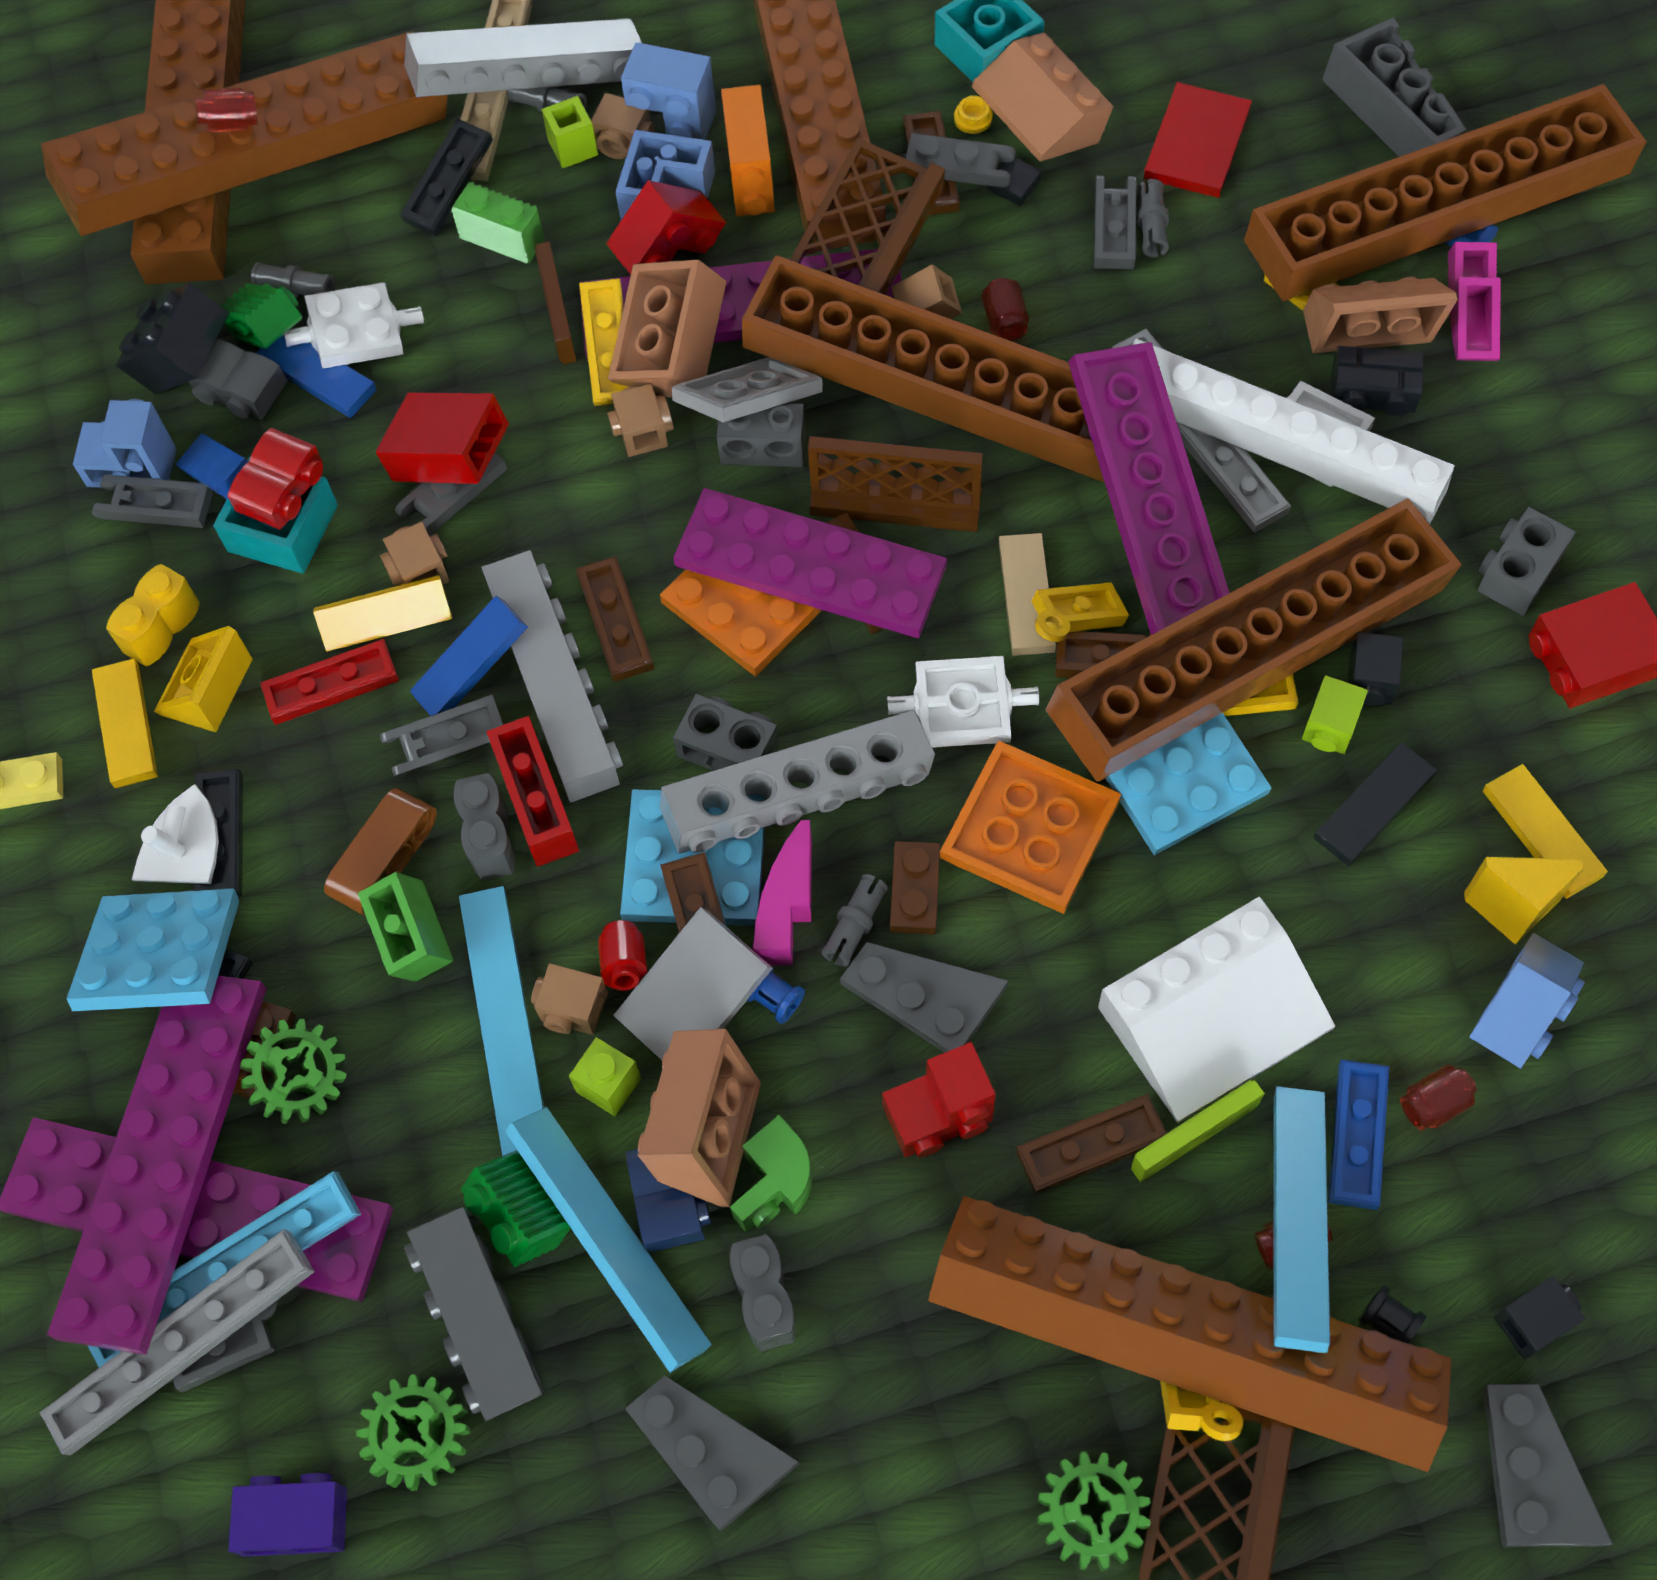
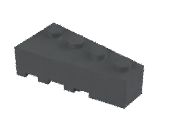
M1393 17L1335 43L1322 80L1400 157L1465 134L1466 128L1444 94L1436 93L1431 86L1433 77L1427 68L1420 69L1413 58L1415 54L1413 46L1409 40L1402 41L1398 35L1400 26Z
M461 1207L408 1231L407 1234L411 1243L405 1245L404 1249L413 1271L418 1273L423 1270L430 1289L423 1292L432 1317L434 1320L441 1317L444 1320L450 1335L443 1339L448 1357L454 1367L462 1364L469 1383L462 1386L467 1403L473 1414L481 1411L485 1421L541 1396L545 1390L519 1327H514L511 1320L514 1314L507 1294L500 1281L495 1282L492 1275L495 1269L486 1243L484 1244L480 1235L476 1236L472 1227L478 1224L476 1216L469 1211L468 1207Z

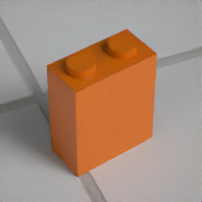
M761 85L721 89L736 216L775 212L771 161Z

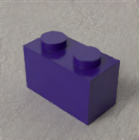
M325 1473L301 1475L300 1483L281 1484V1477L278 1476L251 1477L250 1486H236L232 1489L228 1552L242 1557L344 1552L347 1488L337 1482H332V1475Z

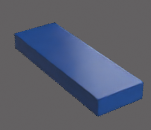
M282 335L267 349L261 347L256 353L277 363L287 380L349 418H352L377 391L373 381L347 365L322 369L319 354L310 343L287 347L285 336Z
M201 433L175 465L195 480L229 500L227 495L235 477L249 461Z
M496 595L413 686L410 692L430 716L455 708L528 626L505 600Z
M1343 1059L1338 1064L1328 1203L1377 1210L1380 1207L1389 1066Z

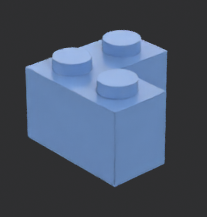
M635 42L621 76L625 105L642 110L648 109L663 112L665 132L668 135L706 140L716 114L710 57Z
M635 130L615 191L620 219L622 220L648 180L701 191L708 199L715 176L712 141Z
M129 399L127 401L110 400L105 421L100 423L83 422L73 466L87 487H101L100 482L103 475L170 480L177 448L152 402H145L140 399Z
M1533 933L1510 967L1501 986L1477 1021L1469 1037L1519 1068H1522L1530 1055L1539 1059L1553 1037V1034L1546 1030L1555 1017L1564 1021L1579 998L1577 995L1585 981L1578 978L1584 962Z

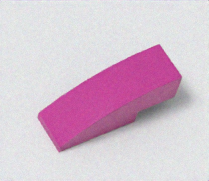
M1455 242L1448 251V287L1456 292L1458 299L1450 311L1452 340L1456 360L1498 361L1500 359L1501 278H1496L1497 243Z
M801 820L784 843L772 865L761 895L755 922L753 951L769 965H793V922H811L812 834L810 820Z

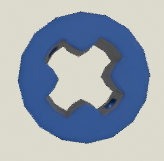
M773 968L747 1000L749 1002L756 1000L776 1014L775 1020L783 1024L799 1007L804 998L805 989L799 985L796 987L791 986L775 975Z

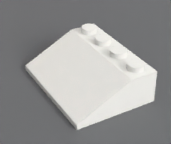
M1260 896L1102 989L1098 1009L1177 1124L1320 1038L1335 1027L1290 938Z

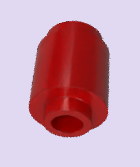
M618 920L607 924L598 939L601 977L605 985L620 991L631 990L648 973L643 934L630 921Z

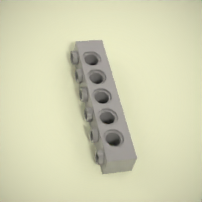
M911 710L661 787L660 810L678 854L690 850L692 852H703L712 848L717 842L731 837L737 839L747 838L757 833L760 828L776 823L781 826L788 825L800 819L802 815L817 810L829 812L839 808L844 802L858 797L871 799L883 793L885 789L900 784L904 786L915 785L929 775L935 753L915 711ZM874 756H884L891 762H880ZM833 769H844L850 774L839 775ZM800 781L808 785V787L803 789L796 788L790 783ZM752 794H758L765 797L767 800L762 802H756L751 800L748 796ZM716 807L724 811V813L712 815L707 813L705 809Z

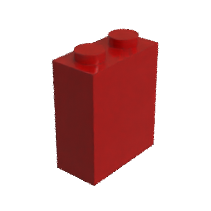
M408 393L375 452L393 482L479 484L509 422L495 395L492 393Z
M1636 582L1540 614L1528 635L1533 654L1543 661L1550 674L1553 690L1556 694L1563 697L1569 709L1657 678V617Z

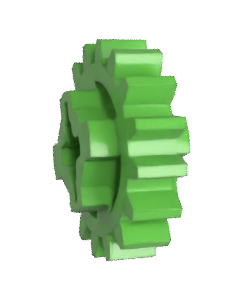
M299 1019L295 1029H289L285 1020H279L276 1034H273L264 1027L259 1034L263 1044L250 1041L246 1049L255 1058L242 1059L240 1069L251 1072V1075L241 1081V1088H254L255 1090L249 1099V1104L252 1106L263 1101L266 1104L263 1116L268 1118L275 1110L280 1111L281 1121L284 1124H287L292 1113H298L302 1123L308 1121L309 1109L311 1108L321 1115L325 1113L327 1105L324 1097L336 1101L340 1094L339 1090L332 1084L343 1083L346 1079V1073L335 1069V1067L344 1062L346 1059L345 1054H332L331 1052L338 1040L332 1037L323 1041L320 1038L323 1026L320 1024L312 1032L305 1031V1019ZM285 1042H300L298 1047L286 1050L277 1047V1045ZM315 1052L319 1054L323 1061L325 1077L323 1072L316 1069L313 1059ZM303 1055L304 1059L301 1063L300 1075H296L293 1080L288 1082L286 1087H282L286 1078V1067L289 1068L294 1062L297 1063L300 1056ZM261 1065L264 1066V1070L271 1073L274 1084L271 1091L267 1089L263 1082ZM304 1092L309 1096L313 1094L311 1097L300 1101L286 1100L289 1095Z
M411 1374L408 1386L405 1388L397 1380H390L391 1394L384 1396L375 1391L372 1394L375 1402L378 1404L375 1411L370 1409H362L361 1415L370 1423L369 1428H362L356 1431L357 1437L369 1441V1445L359 1452L360 1457L366 1461L376 1459L369 1471L376 1477H380L388 1471L386 1484L391 1487L397 1488L403 1477L405 1478L407 1488L412 1491L418 1489L421 1477H424L430 1485L435 1486L438 1484L436 1471L442 1468L452 1474L455 1468L449 1460L452 1454L465 1455L467 1451L457 1443L458 1437L470 1434V1428L467 1425L458 1423V1419L467 1413L466 1407L462 1404L451 1406L457 1394L450 1387L439 1393L440 1382L436 1378L430 1377L425 1386L422 1387L421 1379L416 1374ZM412 1399L428 1400L427 1402L422 1401L417 1407L403 1408L400 1405ZM402 1418L410 1424L413 1423L418 1426V1430L422 1434L420 1437L427 1443L426 1446L409 1438L410 1435L406 1431L407 1427L401 1422ZM387 1420L388 1438L382 1443L383 1426ZM445 1421V1437L442 1445H440L439 1426ZM423 1456L428 1460L415 1466L399 1465L401 1462L405 1463L410 1457Z
M1086 1451L1081 1452L1078 1460L1079 1466L1075 1468L1067 1459H1063L1059 1464L1063 1476L1060 1478L1049 1473L1045 1479L1049 1487L1053 1489V1492L1040 1493L1038 1496V1502L1049 1507V1512L1038 1516V1524L1051 1525L1053 1529L1046 1537L1045 1542L1047 1545L1055 1544L1058 1541L1063 1544L1064 1547L1060 1554V1559L1063 1561L1068 1559L1072 1553L1079 1555V1569L1082 1570L1087 1568L1091 1558H1097L1101 1571L1109 1568L1110 1555H1114L1122 1564L1126 1562L1129 1558L1124 1546L1128 1544L1139 1549L1143 1541L1135 1533L1136 1528L1147 1529L1151 1522L1148 1518L1139 1515V1510L1150 1504L1149 1497H1137L1135 1494V1490L1142 1483L1140 1476L1128 1481L1123 1476L1127 1463L1122 1461L1113 1469L1108 1466V1453L1104 1452L1099 1457L1097 1464L1090 1463ZM1099 1477L1112 1482L1122 1494L1113 1495L1100 1485ZM1077 1479L1079 1494L1074 1502L1059 1505L1064 1489ZM1089 1493L1091 1498H1094L1096 1506H1105L1107 1510L1099 1519L1098 1528L1096 1524H1093L1091 1516H1082L1080 1511L1088 1503ZM1128 1516L1123 1534L1116 1541L1110 1543L1109 1526L1113 1520ZM1074 1526L1084 1533L1090 1546L1076 1541L1068 1534L1065 1528Z

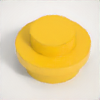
M979 96L964 98L954 112L956 126L961 131L970 134L981 133L987 130L993 121L992 109Z

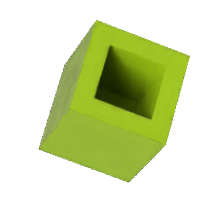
M578 96L541 109L548 141L562 169L598 156L593 125Z
M1325 675L1301 740L1310 742L1321 751H1336L1345 754L1368 690Z
M596 1037L570 1073L569 1078L576 1093L611 1115L616 1116L641 1080V1075L633 1059Z

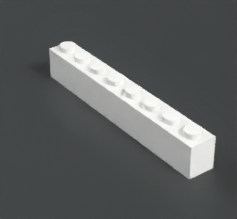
M1136 339L1133 345L1146 342ZM1153 346L1176 422L1388 508L1409 498L1426 521L1431 524L1446 494L1455 465Z

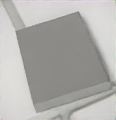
M768 357L676 384L672 387V400L721 422H727L823 392L822 378Z
M700 907L613 1016L663 1060L665 1052L669 1049L674 1031L724 1029L773 968L706 908Z

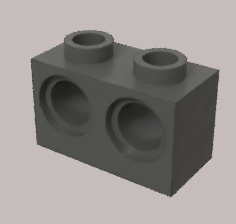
M785 403L727 422L718 420L717 443L721 465L803 467L806 435L804 405Z
M1528 507L1519 521L1511 518L1498 540L1504 543L1500 551L1497 552L1491 549L1483 560L1478 572L1483 574L1484 577L1477 591L1524 616L1564 555L1576 531ZM1506 572L1512 573L1516 575L1518 578L1512 577L1508 575Z
M695 694L673 736L677 757L712 771L774 753L779 745L777 725L773 724L767 716L758 712H750L748 714L733 708L729 702L715 696L706 698ZM713 725L718 727L712 733L704 734L699 732L704 726ZM745 741H755L758 743L752 749H742L739 747Z

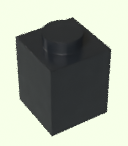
M1364 632L1357 633L1350 651L1348 683L1368 690L1363 704L1378 706L1392 703L1400 685L1403 637Z
M1554 1276L1506 1306L1493 1317L1524 1360L1586 1319L1580 1312L1581 1303L1575 1293L1567 1285H1560Z

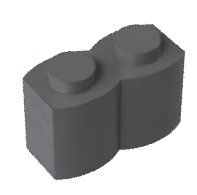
M216 339L197 378L188 382L192 387L193 395L207 405H213L214 403L224 405L230 412L242 419H247L248 416L255 419H263L288 381L280 366L274 361L256 353L245 352L233 344Z
M489 773L458 779L454 786V803L463 822L461 842L476 876L482 882L512 875L516 863L515 851L506 831L508 826L507 810L494 779Z
M767 1234L732 1243L730 1251L731 1270L738 1290L743 1297V1318L753 1344L762 1352L794 1343L796 1320L791 1300L784 1289V1274L775 1244Z

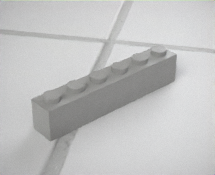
M631 19L406 33L404 66L416 97L621 81V76L635 42H642Z
M531 550L483 566L482 570L492 598L497 595L505 600L528 626L511 645L569 802L571 803L620 785L616 768L623 766L615 742L606 744L602 735V731L609 728L600 704L592 707L587 695L594 693V689L586 668L577 671L573 659L579 658L580 654L572 633L563 635L560 624L567 621L558 597L550 600L546 589L552 588L553 585L545 564L536 565Z

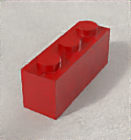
M529 716L486 731L536 866L539 867L579 852L572 828Z

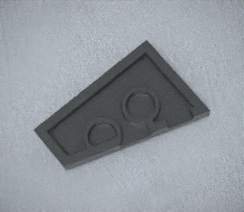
M868 942L840 978L842 986L944 1053L965 1045L971 1040L1008 987V981Z
M663 1376L625 1408L720 1532L799 1465L797 1460L666 1376Z
M1539 1384L1486 1385L1483 1387L1502 1547H1607L1613 1545Z

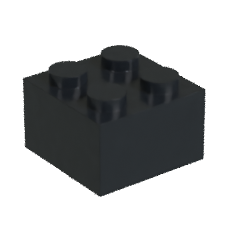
M191 283L175 290L170 288L162 296L155 299L148 298L137 311L136 317L139 319V322L135 329L130 331L120 343L119 350L122 354L115 366L155 395L196 379L229 312Z

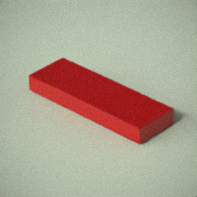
M384 639L260 682L271 719L275 725L398 682L399 678Z

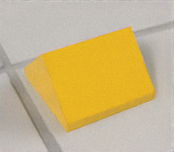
M226 626L191 638L154 712L163 717L217 732L253 660L237 631L230 626Z
M1486 857L1464 892L1465 901L1516 945L1558 904L1583 870V859Z

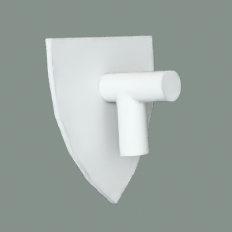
M194 784L167 806L156 819L153 826H148L142 831L141 839L143 845L135 865L133 881L211 884L219 843L217 821L210 802L198 786Z

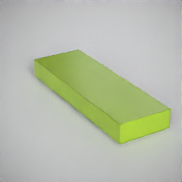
M1249 1080L1137 1152L1131 1170L1140 1183L1256 1109L1265 1093L1255 1080Z

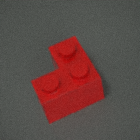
M648 180L606 244L631 275L633 264L670 262L679 249L706 254L708 249L716 242L717 236L726 225V221L701 191Z
M972 1042L926 1060V1075L883 1092L882 1107L904 1157L906 1158L916 1153L918 1158H922L941 1150L944 1147L943 1142L958 1135H961L962 1139H969L987 1130V1123L993 1121L996 1094Z

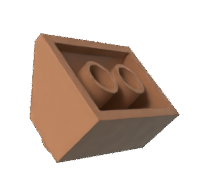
M1044 32L1014 40L972 84V88L1039 162L1098 144L1113 109V105L1101 94L1099 89L1086 78Z
M700 260L633 264L608 380L628 387L652 384L654 394L672 397V387L676 384L706 376L727 281Z
M1406 277L1394 282L1378 283L1371 280L1351 286L1338 287L1335 284L1321 286L1318 289H1313L1303 309L1312 353L1335 352L1338 345L1377 348L1430 343L1458 299L1455 291L1435 278L1417 279L1416 277Z
M726 1029L674 1031L669 1049L663 1056V1070L657 1090L651 1097V1111L645 1132L639 1138L638 1156L658 1182L720 1207H729L744 1152L742 1146L747 1140L761 1082Z

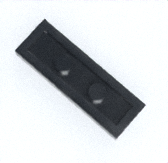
M457 118L400 213L402 220L437 237L449 217L453 205L469 183L492 144L493 138L491 133Z
M1401 742L1315 832L1313 838L1349 867L1434 777L1437 769Z
M239 768L195 773V785L198 786L210 802L216 818L219 843L211 884H193V891L235 889L237 896L242 897L243 774Z

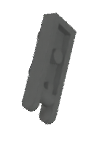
M911 133L906 159L925 168H928L931 162L945 168L944 180L1007 187L1010 184L1011 175L1007 171L996 170L998 162H1013L1016 150L1006 145Z
M1096 175L1094 268L1134 270L1136 176H1128L1126 189L1104 188V175Z
M494 453L479 484L423 482L397 504L395 512L400 517L406 518L417 509L426 517L422 523L430 536L507 470L505 460Z
M103 475L100 486L106 490L114 491L111 504L96 503L93 505L91 514L96 518L106 520L204 528L213 491L202 483Z
M490 695L389 730L379 736L382 743H390L400 739L408 762L397 764L391 768L394 777L490 744L486 731L502 726L503 722L494 697Z

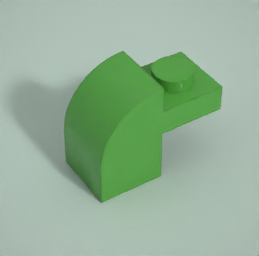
M778 1115L742 1146L745 1159L763 1178L730 1206L733 1218L745 1232L754 1225L758 1228L767 1225L779 1213L780 1208L778 1205L782 1201L796 1215L804 1206L810 1194L812 1174L806 1147L799 1136Z

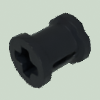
M1383 1284L1368 1303L1358 1321L1363 1325L1370 1323L1389 1338L1409 1344L1427 1315L1421 1311L1416 1313L1411 1311L1390 1295V1288Z

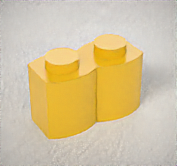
M159 564L141 578L136 586L134 596L122 602L113 611L107 622L106 629L125 655L147 667L156 662L167 651L173 634L184 629L192 621L198 611L200 602L185 577Z

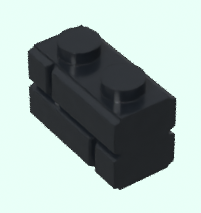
M1338 345L1331 370V396L1360 411L1365 409L1384 410L1387 414L1393 416L1404 415L1408 412L1415 413L1423 390V352Z

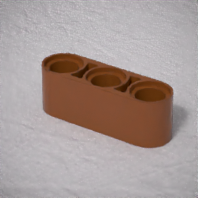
M398 787L390 790L331 870L325 882V894L359 914L366 916L358 893L394 872L402 873L433 828L437 817V809Z

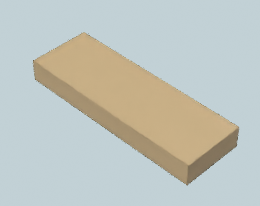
M1042 533L999 536V552L1012 656L1055 653L1056 642L1045 640L1035 630L1034 624L1038 614L1031 602L1037 590L1049 589Z

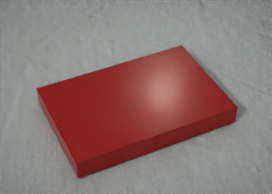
M1177 82L1146 164L1143 179H1156L1165 185L1220 198L1250 112L1252 100Z

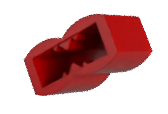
M274 428L268 429L254 448L250 461L239 471L229 489L227 497L235 511L279 530L289 520H293L301 508V495L310 486H314L319 481L323 472V461L316 446Z

